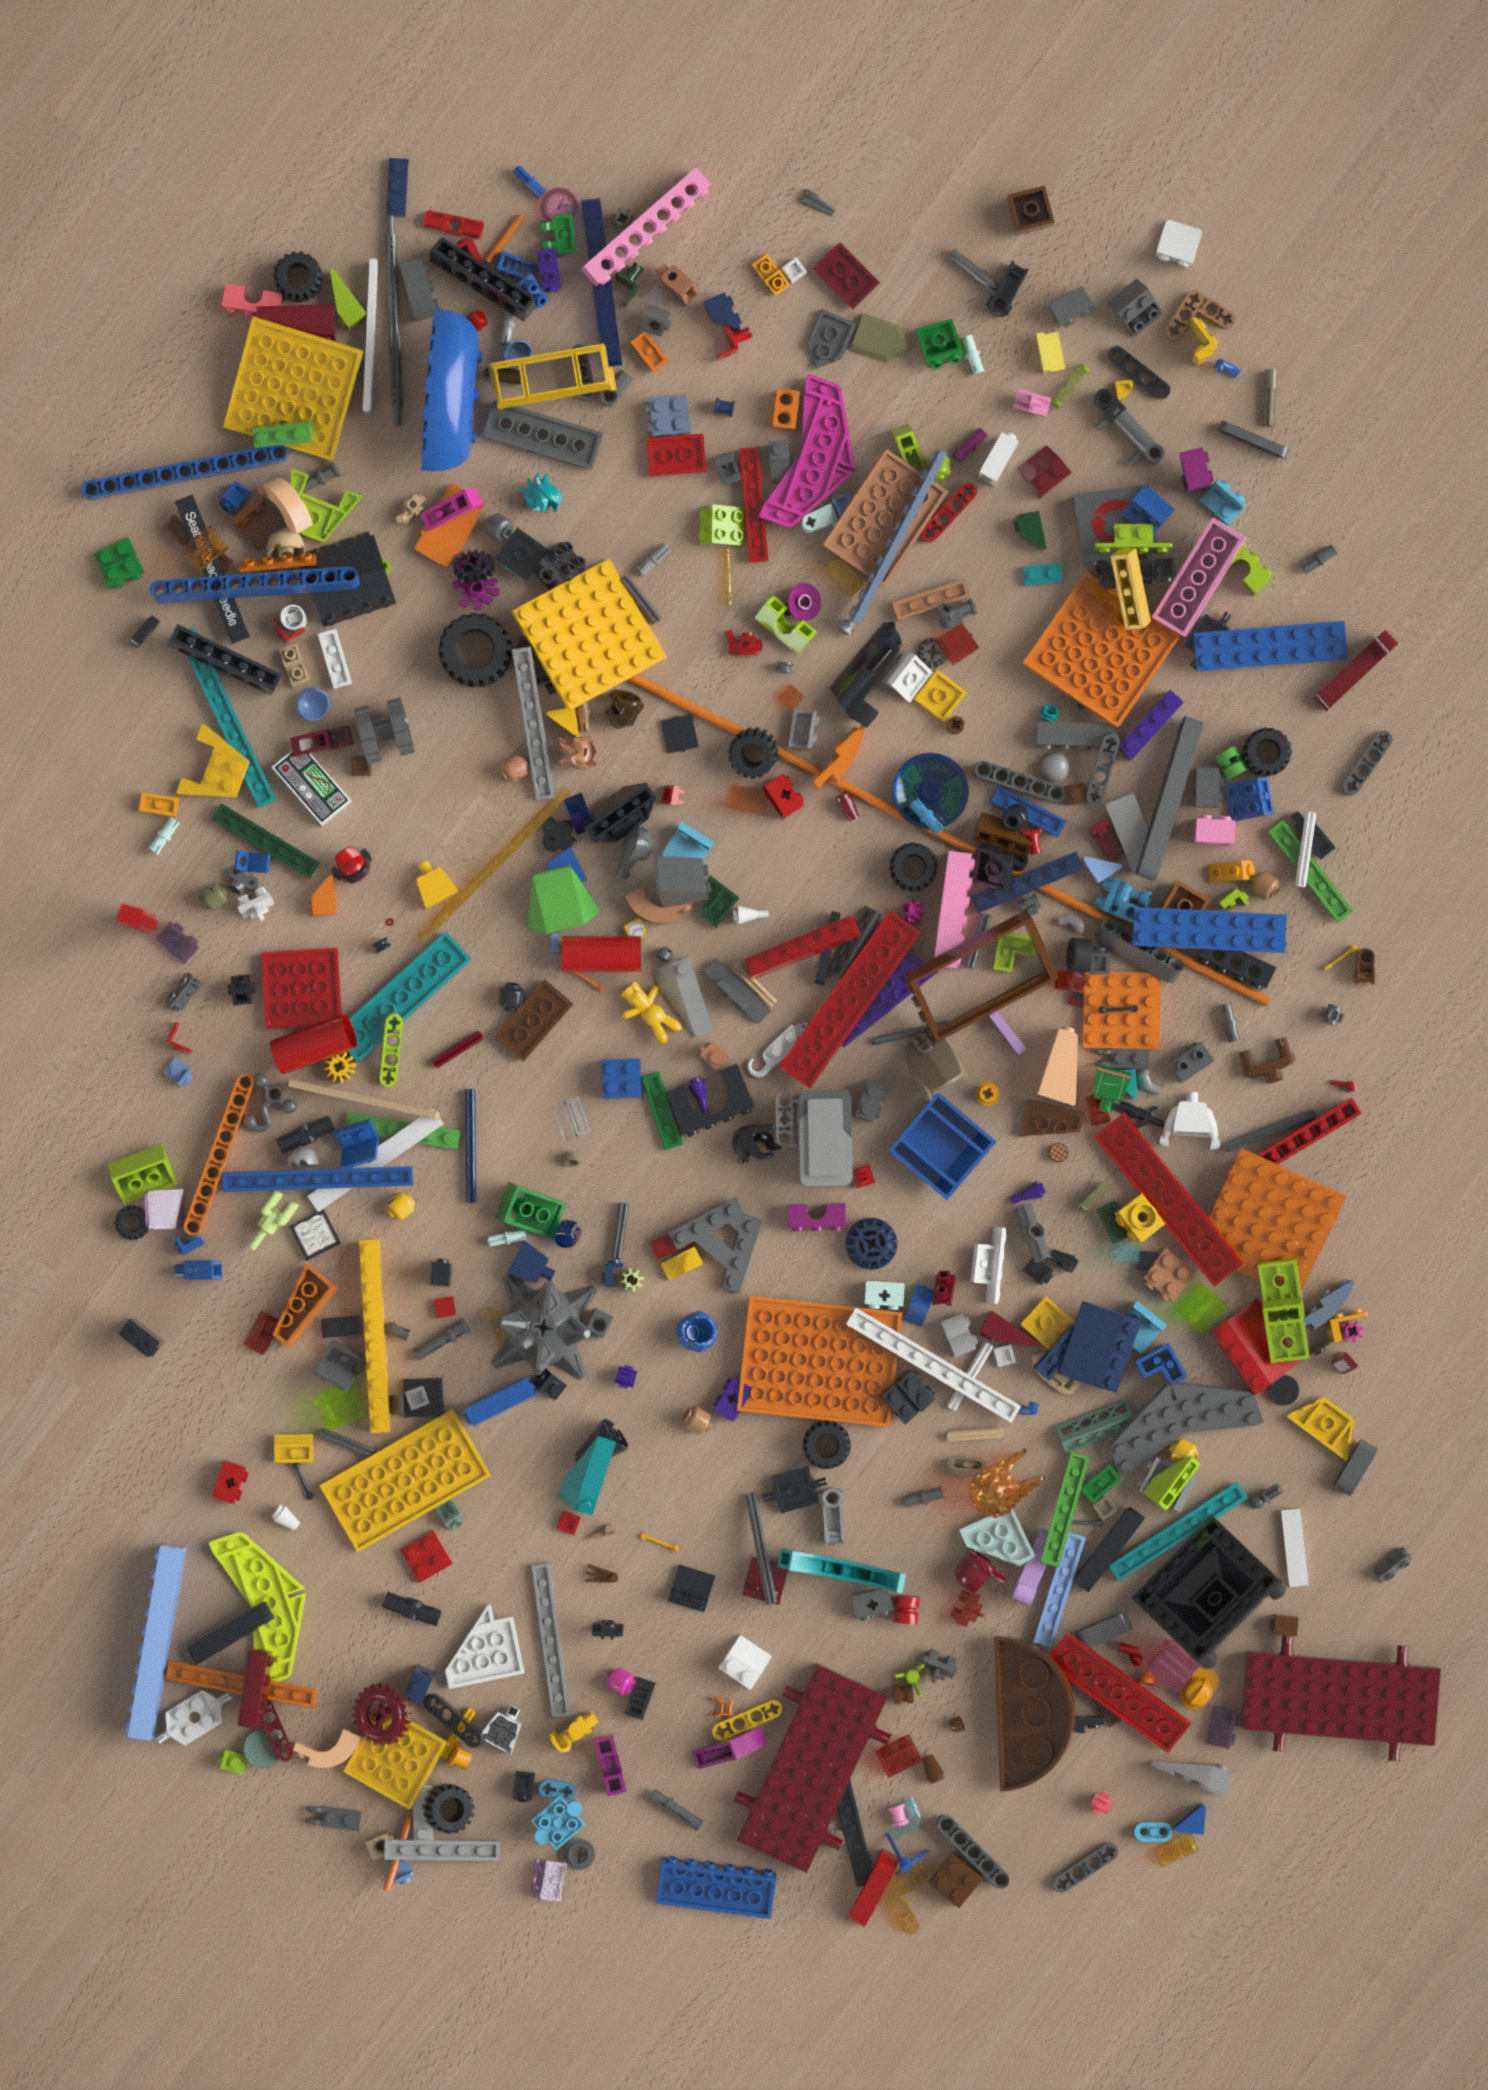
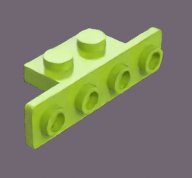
M1114 524V543H1095L1094 550H1099V553H1110V550L1136 548L1137 553H1148L1149 550H1156V553H1168V550L1172 549V543H1153V524Z

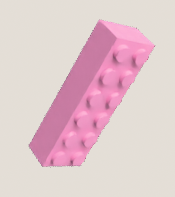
M1212 518L1152 617L1180 635L1187 637L1247 537L1216 518Z
M949 851L947 854L933 958L964 943L965 935H961L962 928L966 927L967 916H964V909L969 907L970 897H967L966 894L972 885V878L969 877V872L973 871L975 859L971 858L972 854ZM961 959L944 967V969L955 970L957 966L961 965Z

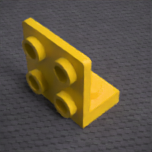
M1193 317L1189 325L1203 343L1193 353L1192 361L1195 366H1198L1215 353L1218 342L1212 334L1209 335L1207 333L1205 323L1201 319Z

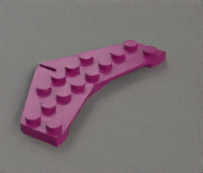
M811 374L807 375L804 386L801 453L763 505L758 518L785 528H791L853 474V472L837 467V465L855 470L841 387L836 383Z

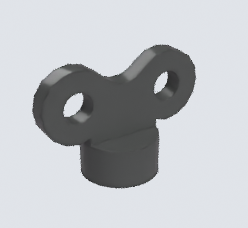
M234 866L230 867L228 875L233 880L228 887L232 892L241 895L245 888L250 891L257 889L259 882L256 877L246 876L243 871L234 869ZM233 871H237L238 874L234 875ZM249 882H254V885H249Z

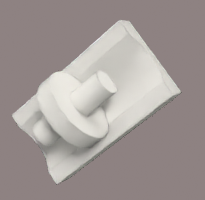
M264 887L254 891L257 898L251 901L248 895L238 898V909L243 918L251 916L254 919L259 916L261 921L265 920L263 914L269 912L268 907L275 903L270 893H267Z

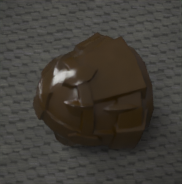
M613 690L609 693L613 703L605 711L606 720H609L610 725L617 729L634 725L638 714L644 708L641 698L629 691Z

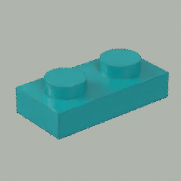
M1061 563L1023 567L1025 586L1063 582Z

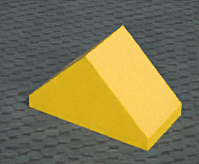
M567 708L551 710L546 713L547 717L574 737L579 736L575 709L569 712Z

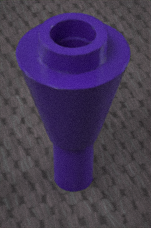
M701 1076L690 1079V1083L687 1085L699 1102L701 1111H709L706 1101L705 1079H701Z
M1036 1180L1021 1191V1193L1010 1197L1012 1204L1022 1200L1044 1198L1043 1194L1046 1193L1043 1183H1039Z

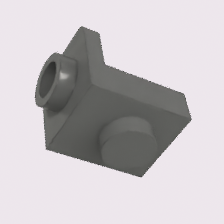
M733 452L723 453L715 457L717 469L724 486L742 480Z

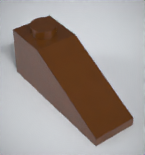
M981 812L975 825L972 840L982 844L987 843L1001 847V850L1027 858L1033 843L1018 831H1010L1005 828L1001 818Z

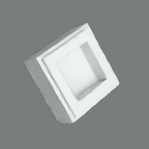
M797 257L781 267V270L791 284L807 274V271Z
M1011 1344L993 1348L997 1367L1016 1363Z

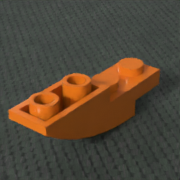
M863 725L858 729L854 727L847 734L849 737L845 741L840 740L834 746L836 750L833 755L837 759H831L826 765L827 769L823 773L819 771L812 778L814 780L812 787L816 791L829 779L836 784L849 769L863 738Z

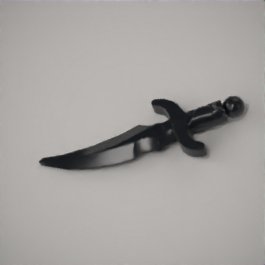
M1129 1102L1112 1103L1111 1108L1123 1113L1125 1112L1131 1118L1143 1120L1142 1123L1136 1125L1137 1128L1144 1127L1148 1122L1164 1128L1165 1122L1151 1115L1152 1111L1157 1110V1106L1149 1108L1146 1112L1142 1107L1138 1108Z

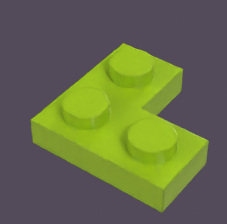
M1009 933L999 938L993 970L1012 973L1015 954L1034 957L1035 949L1030 937Z

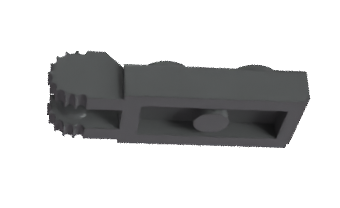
M1095 1050V1054L1110 1055V1062L1097 1061L1095 1066L1100 1064L1111 1068L1149 1069V1050Z
M307 1806V1811L322 1812L321 1819L306 1818V1823L359 1831L361 1811L328 1806Z

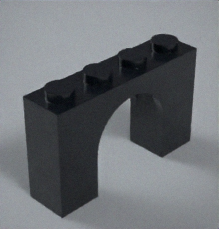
M738 1064L719 1071L728 1092V1100L725 1107L717 1114L704 1115L697 1112L689 1100L684 1085L666 1092L683 1136L687 1134L689 1138L698 1134V1129L705 1127L708 1130L716 1127V1122L723 1120L726 1123L734 1119L733 1115L741 1113V1116L752 1112L751 1108L754 1107Z

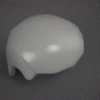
M1050 752L1042 759L1041 773L1050 782H1060L1068 775L1069 762L1065 755L1059 752Z
M309 1147L296 1148L289 1154L287 1159L289 1166L298 1165L300 1167L304 1161L309 1166L319 1164L315 1151Z

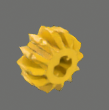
M344 1052L342 1057H340V1054L336 1055V1058L334 1056L330 1057L332 1059L331 1062L325 1059L324 1062L330 1064V1066L324 1067L323 1070L331 1071L326 1077L329 1078L334 1075L332 1082H336L339 1077L340 1083H344L343 1076L350 1080L348 1072L355 1074V1071L350 1070V1067H356V1063L349 1064L353 1057L350 1056L345 1059L347 1052ZM340 1062H343L344 1064L342 1066H345L344 1070H340L339 1072H337L335 1064H340Z

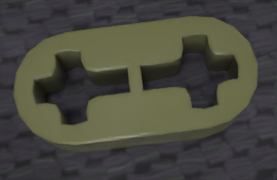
M1102 1181L1077 1207L1085 1213L1110 1187Z

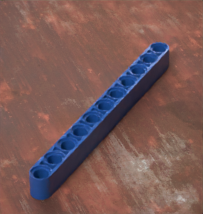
M284 445L258 447L89 480L83 484L82 492L90 500L112 497L280 464L288 459L289 453ZM283 449L284 456L276 458L274 456L275 451ZM258 453L266 455L262 462L256 461ZM241 456L247 458L244 465L237 464V459ZM221 460L228 461V466L225 469L218 468V463ZM202 464L209 465V470L205 473L199 471ZM184 467L190 468V474L186 477L181 476V470ZM165 471L171 472L169 480L162 479V474ZM145 475H152L153 480L151 483H143ZM131 478L134 480L133 486L125 487V480ZM109 482L115 483V488L112 491H106L105 489L106 484ZM89 486H96V492L93 495L87 494Z
M334 567L158 580L150 585L149 590L153 599L157 603L162 604L352 590L358 587L360 579L353 567ZM348 576H354L352 580H346ZM335 577L332 582H327L328 578ZM312 578H315V579H316L315 582H313V583H308V581H309L310 579H312ZM291 580H297L295 584L289 585ZM273 581L278 582L275 586H270ZM253 583H259L258 586L251 587ZM240 584L237 589H232L233 585ZM215 586H221L218 590H213ZM196 587H202L200 591L194 592ZM178 588H183L180 593H175ZM158 590H164L163 593L159 595L156 594Z

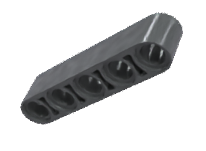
M987 761L978 762L974 768L975 776L981 780L1047 802L1059 803L1065 795L1064 789L1059 785ZM979 766H986L988 773L980 775L977 770ZM1003 771L1006 774V780H997L996 773ZM1017 777L1023 778L1024 786L1017 787L1014 784V779ZM1033 784H1041L1042 792L1035 793L1032 789ZM1053 789L1060 791L1061 797L1059 799L1051 797L1050 793Z
M1104 919L1095 932L1097 941L1165 982L1174 983L1184 969V964L1179 959L1159 947L1133 946L1132 931L1114 920Z
M947 1814L940 1816L937 1825L948 1840L995 1887L999 1889L1007 1887L1010 1881L1007 1872L953 1817ZM944 1819H948L952 1824L950 1828L944 1829L941 1827V1822ZM958 1833L965 1835V1840L961 1843L954 1840L955 1835ZM977 1847L979 1849L978 1854L970 1856L968 1854L969 1848ZM987 1860L991 1861V1869L984 1870L982 1863ZM999 1874H1003L1006 1877L1005 1882L1002 1884H998L995 1881L996 1876Z

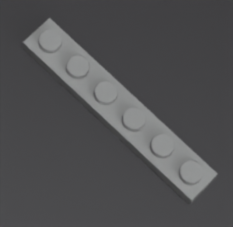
M384 1840V1859L500 1861V1841Z

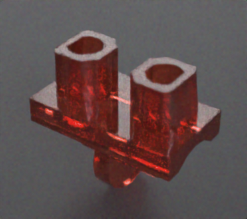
M961 1591L958 1600L964 1602L965 1606L963 1610L954 1607L950 1616L957 1620L958 1624L966 1627L969 1621L975 1623L978 1616L984 1618L985 1614L980 1612L983 1605L978 1603L981 1595L974 1592Z

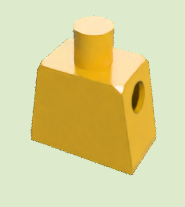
M428 860L418 865L423 875L416 880L426 909L459 893L441 867L433 870Z

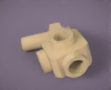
M419 492L413 495V497L408 496L403 503L404 508L397 516L396 521L407 524L413 516H419L425 509L423 505L427 499Z

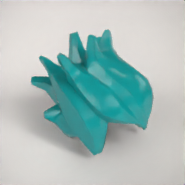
M536 473L534 483L531 482L530 478H527L528 488L519 487L526 496L525 500L527 502L523 505H527L531 511L545 512L546 509L552 507L553 511L557 512L562 500V494L557 487L549 482V475L547 473L544 474L543 479H540L539 473Z

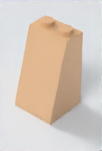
M1064 1026L1062 1029H1057L1036 1095L1073 1107L1076 1104L1078 1034L1074 1033L1075 1029Z

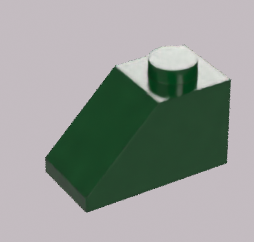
M1039 511L1016 515V520L1013 521L1015 532H1019V536L1041 551H1045L1047 547Z

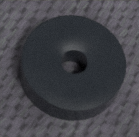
M1283 1375L1268 1386L1269 1397L1278 1405H1290L1299 1395V1385L1293 1377ZM1283 1386L1287 1388L1285 1394L1280 1392V1388Z

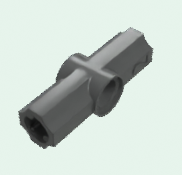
M1025 1204L1017 1207L1015 1212L1022 1228L1021 1238L1028 1244L1034 1263L1051 1258L1043 1237L1044 1228L1038 1223L1032 1205Z

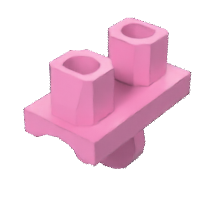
M1018 389L1013 408L1046 417L1051 398Z

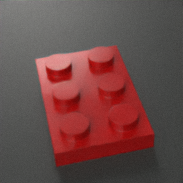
M703 433L646 438L650 477L707 472Z

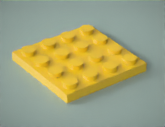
M392 1719L388 1722L383 1723L382 1729L387 1728L390 1725ZM413 1721L410 1724L404 1725L409 1729L405 1732L401 1731L405 1736L402 1738L397 1737L399 1742H393L390 1746L386 1744L382 1747L379 1743L375 1746L372 1741H366L367 1736L363 1737L343 1771L409 1810L412 1809L448 1741Z

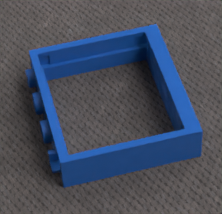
M528 1376L464 1409L466 1413L463 1416L468 1425L472 1424L474 1427L537 1395L538 1391L531 1377Z

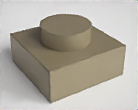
M1108 1494L1092 1504L1102 1521L1118 1511V1508Z

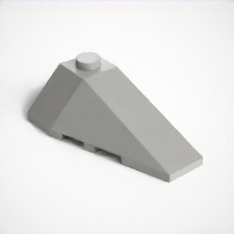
M688 957L653 970L659 989L693 1035L697 1037L712 1032L713 1028L690 958Z

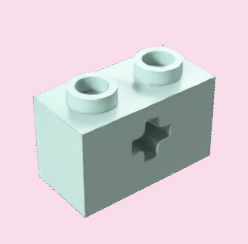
M866 1281L864 1304H868V1308L880 1309V1305H888L887 1309L899 1310V1306H903L905 1283ZM883 1290L890 1294V1298H886V1301H882V1298L879 1297V1293H883Z

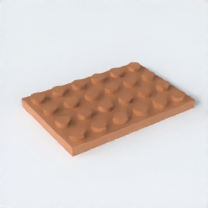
M884 449L821 545L868 576L871 571L874 572L877 566L875 562L878 556L883 554L886 540L888 537H892L895 531L893 527L896 521L901 519L904 505L907 502L909 503L912 498V489L915 485L918 486L921 480L919 478L921 472L888 449ZM934 481L880 584L883 587H886L948 493L946 489Z

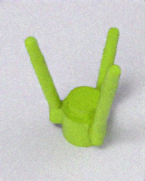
M924 1664L916 1668H909L905 1673L901 1672L895 1675V1678L904 1677L906 1682L913 1684L918 1697H922L917 1682L920 1678L919 1670L924 1667Z

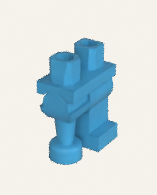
M1116 878L1114 880L1105 879L1102 888L1110 892L1107 898L1099 895L1095 904L1107 914L1133 924L1134 907L1139 906L1129 903L1130 899H1137L1141 905L1147 907L1151 902L1152 892L1146 890L1143 893L1139 892L1128 883Z

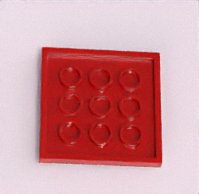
M338 948L261 952L265 1029L308 1027L342 1014Z

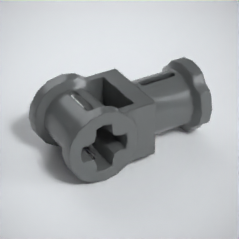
M968 599L967 602L959 605L956 601L943 603L937 609L941 618L939 624L945 629L952 628L956 624L963 622L962 617L977 614L972 599Z

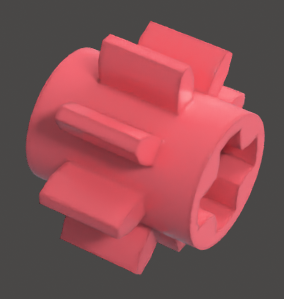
M1101 1791L1100 1794L1095 1792L1089 1803L1093 1807L1091 1811L1099 1816L1102 1812L1107 1814L1113 1801L1109 1800L1110 1795L1104 1791Z

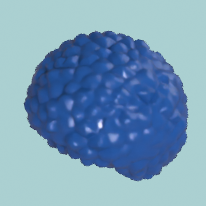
M695 1311L684 1316L679 1321L676 1327V1335L683 1347L700 1353L706 1351L715 1343L717 1327L712 1317L702 1311Z

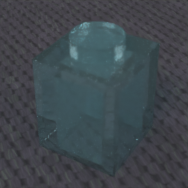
M1116 1242V1246H1112L1111 1257L1114 1258L1115 1262L1138 1264L1140 1245Z

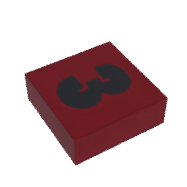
M1072 985L1067 1004L1083 1008L1084 988Z

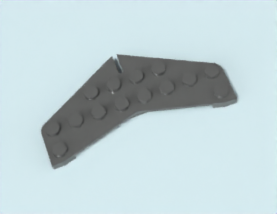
M1170 1381L1175 1397H1172L1168 1385L1165 1383L1110 1442L1109 1448L1119 1475L1122 1476L1130 1473L1185 1433L1255 1426L1263 1423L1264 1421L1253 1392L1248 1389Z

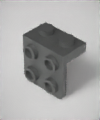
M332 1339L314 1374L319 1379L327 1381L341 1390L348 1391L358 1376L366 1356Z

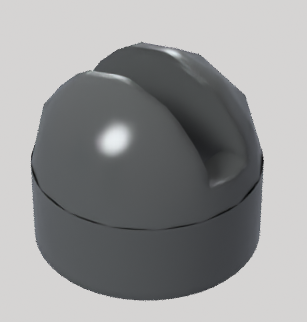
M661 947L655 956L663 962L669 963L672 958V950L668 947Z

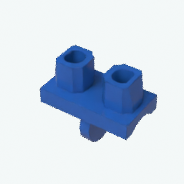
M528 272L521 281L516 283L537 297L534 311L538 307L542 308L548 302V297L532 273Z

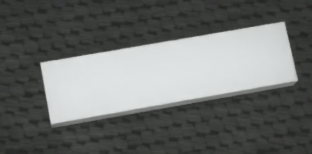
M1300 1508L1280 1510L1289 1587L1309 1585Z

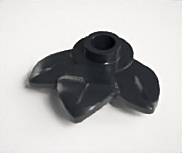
M552 817L547 818L542 827L544 834L543 846L546 850L551 852L558 849L566 850L576 844L577 840L570 836L573 829L572 821L563 820L556 823ZM554 839L556 842L554 844H550L549 840Z

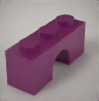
M845 1203L826 1204V1213L820 1219H813L808 1215L807 1204L788 1205V1228H792V1231H804V1227H811V1231H823V1227H830V1230H842V1226H846Z
M613 1733L594 1738L607 1796L626 1792L627 1788Z

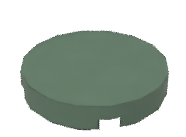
M265 1729L256 1730L247 1737L243 1750L245 1758L251 1765L258 1768H268L278 1761ZM272 1732V1739L276 1741L280 1740L278 1736ZM276 1744L275 1747L277 1748L278 1746H280L282 1752V1745Z

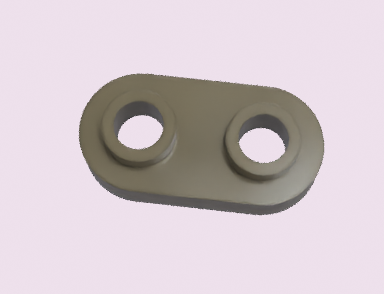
M953 1456L948 1459L947 1470L953 1475L980 1477L985 1473L986 1463L980 1458Z

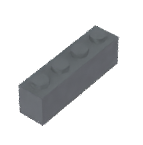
M1037 721L1036 746H1040V749L1051 750L1052 746H1059V750H1071V747H1078L1080 751H1090L1091 747L1098 748L1099 751L1102 737L1107 732H1114V727L1109 723ZM1111 737L1109 740L1106 739L1108 741V748H1103V750H1109L1111 744L1114 743V737Z

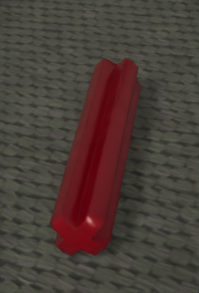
M476 1031L432 1059V1063L436 1068L443 1066L484 1039L480 1031Z

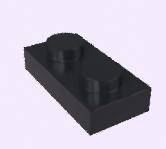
M359 1315L321 1319L322 1338L361 1334Z

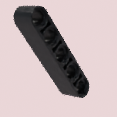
M1129 1506L1076 1574L1073 1582L1086 1592H1089L1141 1525L1145 1517Z
M266 1601L193 1643L187 1647V1650L197 1665L270 1622L275 1617Z

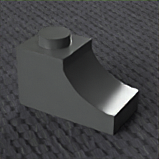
M787 439L768 441L772 482H780L790 469Z

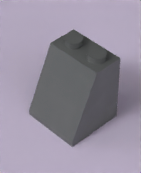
M653 857L656 888L663 907L708 901V893H711L710 883L706 881V876H709V869L707 864L704 865L702 858Z

